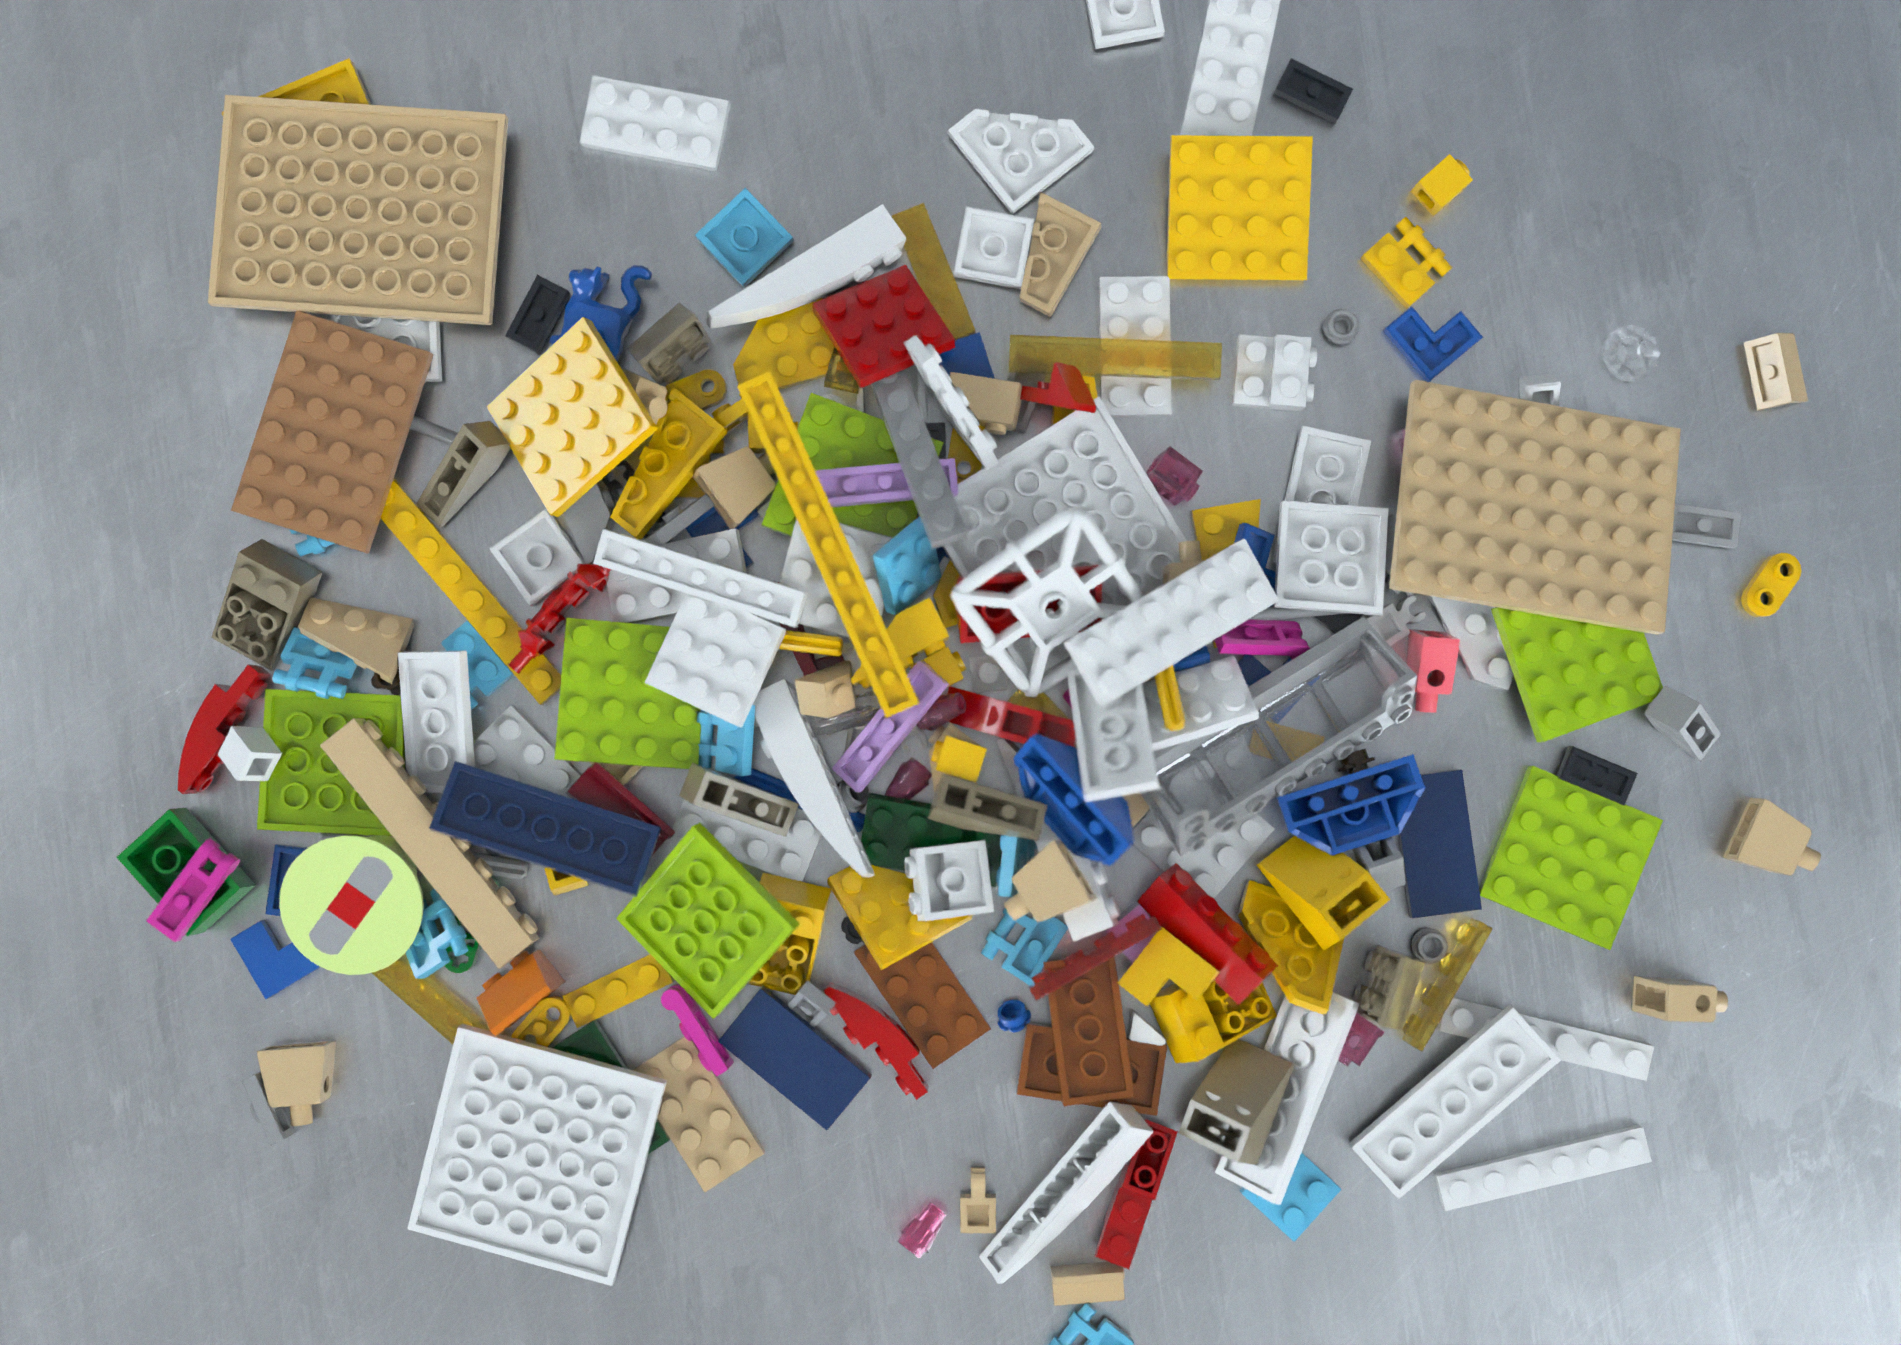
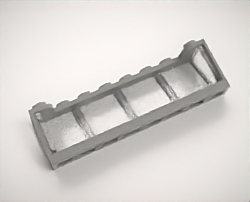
M1362 617L1249 686L1248 689L1258 710L1259 719L1154 751L1159 789L1142 791L1140 794L1178 854L1182 856L1188 851H1197L1212 836L1219 832L1225 833L1231 830L1238 820L1249 813L1253 815L1260 812L1267 802L1276 796H1284L1290 793L1300 781L1307 777H1316L1332 761L1346 758L1353 752L1356 746L1364 741L1371 742L1375 740L1388 726L1393 723L1400 724L1404 722L1413 710L1417 675L1371 624Z

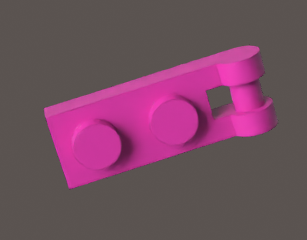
M1248 619L1214 639L1219 654L1290 656L1293 660L1310 649L1307 641L1301 638L1303 631L1300 624L1296 621Z
M211 838L207 839L200 846L146 920V922L174 942L181 941L222 883L236 869L240 862V859L232 853L226 854L219 849L220 844ZM209 860L217 865L212 874L203 868Z
M679 983L672 985L661 996L662 1006L667 1010H674L681 1021L679 1027L682 1034L688 1041L693 1040L699 1049L698 1057L703 1067L707 1071L712 1070L716 1077L732 1066L734 1063L726 1048L718 1042L719 1037L696 1001Z

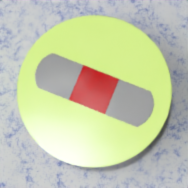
M357 835L338 836L322 840L310 846L294 860L282 882L280 914L286 933L295 947L306 958L332 972L361 975L373 973L390 966L410 948L422 922L423 894L416 876V865L393 837L385 835L370 837Z

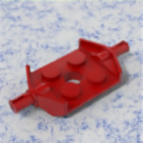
M577 564L576 573L570 571L567 574L568 579L560 588H557L548 596L538 613L532 619L528 618L525 621L528 627L524 630H518L521 641L519 647L521 650L508 665L520 674L532 659L554 648L555 644L546 637L547 633L554 634L564 624L566 620L564 614L572 606L577 608L589 595L588 587L597 588L603 593L609 579V572L612 569L597 564Z

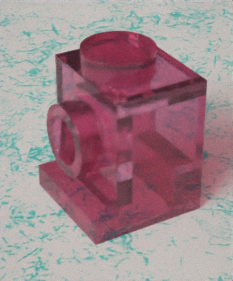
M1169 446L1155 457L1146 474L1156 491L1172 504L1177 505L1182 500L1188 502L1198 491L1200 485L1196 482L1203 470Z
M1356 1013L1338 1061L1347 1067L1351 1061L1360 1066L1377 1039L1382 1037L1384 1031ZM1352 1036H1359L1360 1040L1355 1048L1350 1047V1038Z

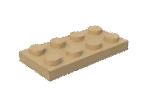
M682 1037L634 1068L633 1071L667 1080L657 1119L703 1191L707 1192L765 1153V1149L719 1077H716L712 1070L707 1071L701 1064L698 1057L700 1051L694 1041H688L685 1037Z

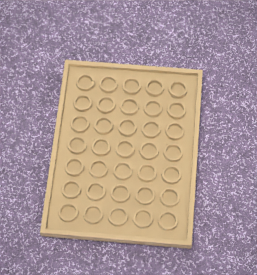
M225 95L208 304L214 307L288 312L301 311L317 314L492 325L508 117L502 113Z
M1414 380L1410 383L1389 589L1656 635L1665 633L1681 429Z

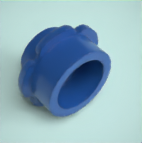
M1008 1000L998 1009V1026L1003 1031L1019 1032L1030 1022L1031 1012L1026 1010L1023 1002Z

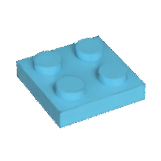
M746 188L695 234L696 239L743 288L794 242L793 237Z
M920 517L916 518L872 555L885 610L895 616L942 577L936 548L932 549Z
M1301 1152L1281 1205L1273 1204L1243 1187L1240 1192L1295 1242L1342 1189Z

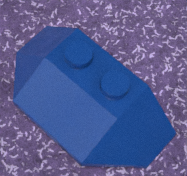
M1039 734L1032 735L1013 757L1015 766L1019 769V779L1025 798L1047 805L1044 822L1073 855L1092 861H1099L1108 866L1113 865L1134 843L1128 802L1122 795L1086 802L1083 793L1078 749Z
M1412 754L1277 797V801L1287 831L1332 856L1400 834L1419 797H1421L1425 786L1415 757Z

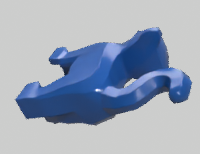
M633 265L626 269L621 276V291L627 300V304L623 308H616L595 301L609 279L608 273H601L602 268L598 266L595 270L588 268L582 270L573 269L568 277L572 284L573 295L565 307L563 328L560 335H553L550 338L549 343L553 345L582 317H585L593 322L618 362L623 352L624 337L629 333L632 320L640 310L641 297L634 286V282L636 279L650 280L652 273L642 265Z

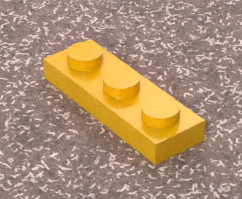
M649 954L562 997L570 1009V1014L576 1027L579 1028L661 989L675 980Z

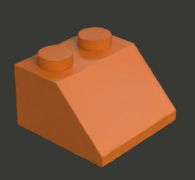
M540 949L531 954L525 950L509 963L513 969L502 976L498 972L482 985L486 991L479 995L477 1000L487 1025L494 1036L511 1027L540 1001L547 998L566 982Z

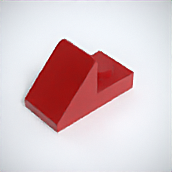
M1054 362L1050 383L1038 381L1037 388L1022 385L1021 400L1090 413L1096 412L1097 406L1076 366Z

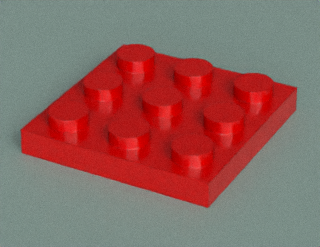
M906 264L812 303L813 313L860 388L914 366L915 364L904 343L915 335L924 346L931 344L938 355L955 348V338Z

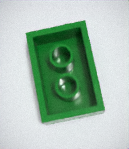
M174 808L166 811L116 858L159 904L200 846L209 838L215 842L217 841L187 808ZM220 845L219 849L224 853L228 854ZM209 860L203 868L212 874L217 865ZM239 865L225 879L185 934L187 937L204 933L256 886Z

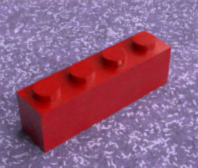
M1177 863L1158 876L1137 901L1160 926L1220 972L1214 981L1238 1005L1278 967L1269 954L1251 939L1241 925L1235 922L1218 905L1217 901L1209 896L1193 880L1191 875Z

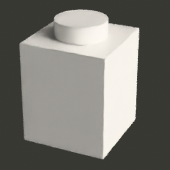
M231 726L218 752V756L236 781H268L282 755L263 727Z

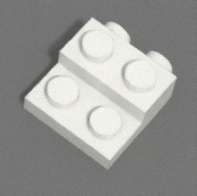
M1239 334L1237 338L1232 406L1301 412L1306 407V402H1312L1314 396V381H1308L1309 368H1315L1317 361V347L1311 346L1312 337L1276 334L1275 337Z
M985 840L910 850V857L905 858L904 866L907 878H913L915 893L909 894V907L912 915L917 914L918 921L994 912Z

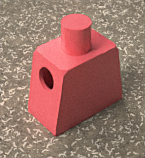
M1409 629L1406 664L1417 675L1415 710L1435 713L1437 712L1438 694L1449 695L1452 693L1460 639L1441 631ZM1432 671L1431 676L1427 679L1428 674Z

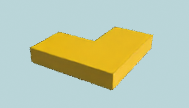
M1161 926L1119 980L1118 984L1145 1006L1150 1004L1168 979L1172 980L1198 1001L1220 972Z

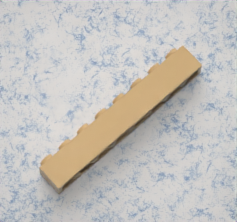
M353 718L320 745L321 748L499 969L504 967L540 938L536 934L538 930L537 925L526 913L520 914L513 905L516 902L514 896L506 887H499L491 877L494 874L492 869L482 858L478 860L469 850L471 847L470 843L433 832L429 829L438 803L432 804L424 794L427 792V789L422 781L415 775L410 777L402 767L405 761L401 755L392 747L388 749L382 742L380 737L383 734L377 725L369 719L366 721L364 718Z

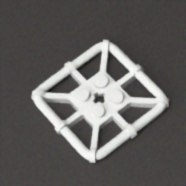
M1071 506L1069 510L1055 515L1015 543L1012 540L1005 545L1006 550L969 574L958 586H954L951 598L955 601L959 613L982 641V649L987 655L994 657L1013 684L1024 692L1026 697H1037L1038 694L1051 689L1067 678L1068 670L1078 669L1071 657L1043 676L1051 649L1067 638H1073L1080 634L1079 630L1098 617L1107 618L1126 607L1097 603L1089 590L1113 575L1132 603L1145 596L1125 568V560L1119 552H1114L1094 521L1082 511L1081 507ZM1066 527L1059 559L1037 574L1024 555ZM1080 529L1103 560L1101 565L1082 578H1079L1071 567ZM1014 561H1016L1029 579L1009 594L974 590ZM1060 599L1058 602L1060 608L1053 611V609L1049 608L1045 611L1049 601ZM973 605L1010 608L1018 621L1001 633L994 634ZM1026 633H1029L1037 647L1030 674L1026 677L1005 648Z

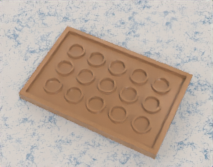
M296 311L231 511L369 554L434 355L429 351Z

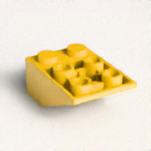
M930 597L898 613L886 629L904 670L915 664L912 658L924 652L929 657L946 648L944 642L950 640L949 634ZM861 664L850 680L854 686L862 685L863 688L867 689L871 687V683Z
M1296 836L1290 838L1256 865L1323 950L1341 941L1390 900L1370 873L1342 852L1331 856Z
M763 872L759 883L800 925L747 984L759 987L764 986L767 989L796 995L806 981L810 982L831 888Z
M1215 981L1210 984L1198 1001L1174 983L1158 992L1150 1002V1006L1175 1063L1199 1062L1277 1017L1263 982L1239 1005Z

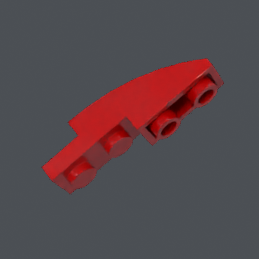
M248 664L231 687L229 685L215 684L202 702L188 731L181 754L177 790L182 794L203 792L214 779L212 773L219 764H224L218 756V752L230 727L237 726L246 715L244 709L251 700L259 698L267 688L266 681L271 673L263 667Z
M949 686L940 720L1025 744L1032 735L1039 734L1072 747L1076 746L1073 720Z
M834 983L825 986L823 992L835 1002L830 1012L833 1016L839 1013L846 1023L843 1030L852 1044L860 1043L862 1048L866 1049L876 1041L878 1047L875 1048L878 1057L885 1066L892 1064L899 1074L895 1077V1080L904 1094L912 1093L914 1098L918 1100L928 1093V1084L911 1061L919 1055L920 1050L899 1023L864 996Z
M1144 1119V1121L1154 1132L1122 1168L1103 1220L1105 1224L1094 1254L1097 1258L1130 1270L1152 1201L1156 1199L1178 1131Z

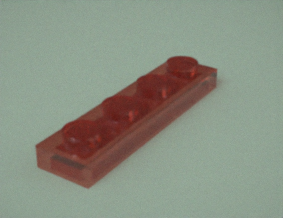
M1140 914L1125 923L1128 930L1117 936L1111 931L1095 940V949L1086 954L1080 949L1062 959L1065 966L1052 972L1051 968L1048 967L1032 976L1034 984L1028 986L1035 1000L1041 999L1161 930L1162 928L1155 916H1150L1146 919L1144 914Z

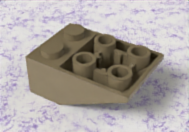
M679 302L626 349L654 381L662 385L664 382L669 384L678 378L683 371L681 367L690 359L696 361L707 352L709 348L707 344L711 342V339L696 315Z
M263 539L238 552L211 638L273 671L281 659L282 651L293 628H298L310 597L314 598L323 572Z
M1377 944L1375 951L1371 950L1365 962L1364 969L1368 972L1364 984H1359L1354 993L1353 1001L1360 1003L1357 1013L1379 1027L1402 1030L1425 962Z
M1241 1039L1230 1043L1225 1047L1191 1098L1178 1133L1237 1163L1257 1165L1295 1064Z

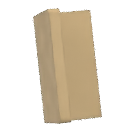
M1775 333L1743 342L1757 410H1766L1789 403L1808 401L1797 344L1793 333Z
M1110 1262L1051 1266L1054 1306L1125 1300L1123 1282L1125 1275L1123 1267Z

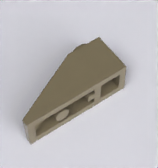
M491 421L462 425L416 503L439 527L444 526L498 470L510 450V443Z
M695 763L691 764L679 794L680 797L693 805L784 837L787 836L799 806L794 801Z
M944 774L936 786L928 819L966 830L1039 840L1047 805Z

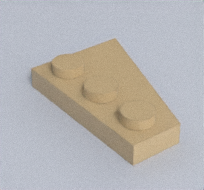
M1040 192L1036 220L1032 231V241L1019 297L1020 302L1051 317L1099 233L1101 223Z
M310 597L298 627L301 634L335 653L340 652L353 659L356 665L365 670L366 668L378 673L381 679L392 684L399 667L398 653L405 652L414 629V622L412 618Z

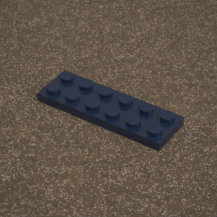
M457 761L454 762L429 829L433 832L635 897L638 896L661 828Z

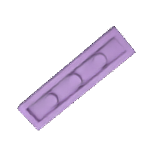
M955 458L939 459L953 496H958ZM900 463L815 470L831 507L914 500Z
M919 660L907 674L919 704L888 718L885 717L882 708H880L833 766L832 770L855 792H862L949 685L926 662Z

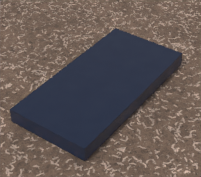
M1459 769L1421 774L1425 789L1421 797H1419L1402 832L1398 834L1400 853L1404 861L1409 918L1481 910L1482 905L1463 771Z
M764 986L760 988L718 1040L721 1045L826 1131L872 1076L871 1073L816 1028L811 1026L794 1010H791Z

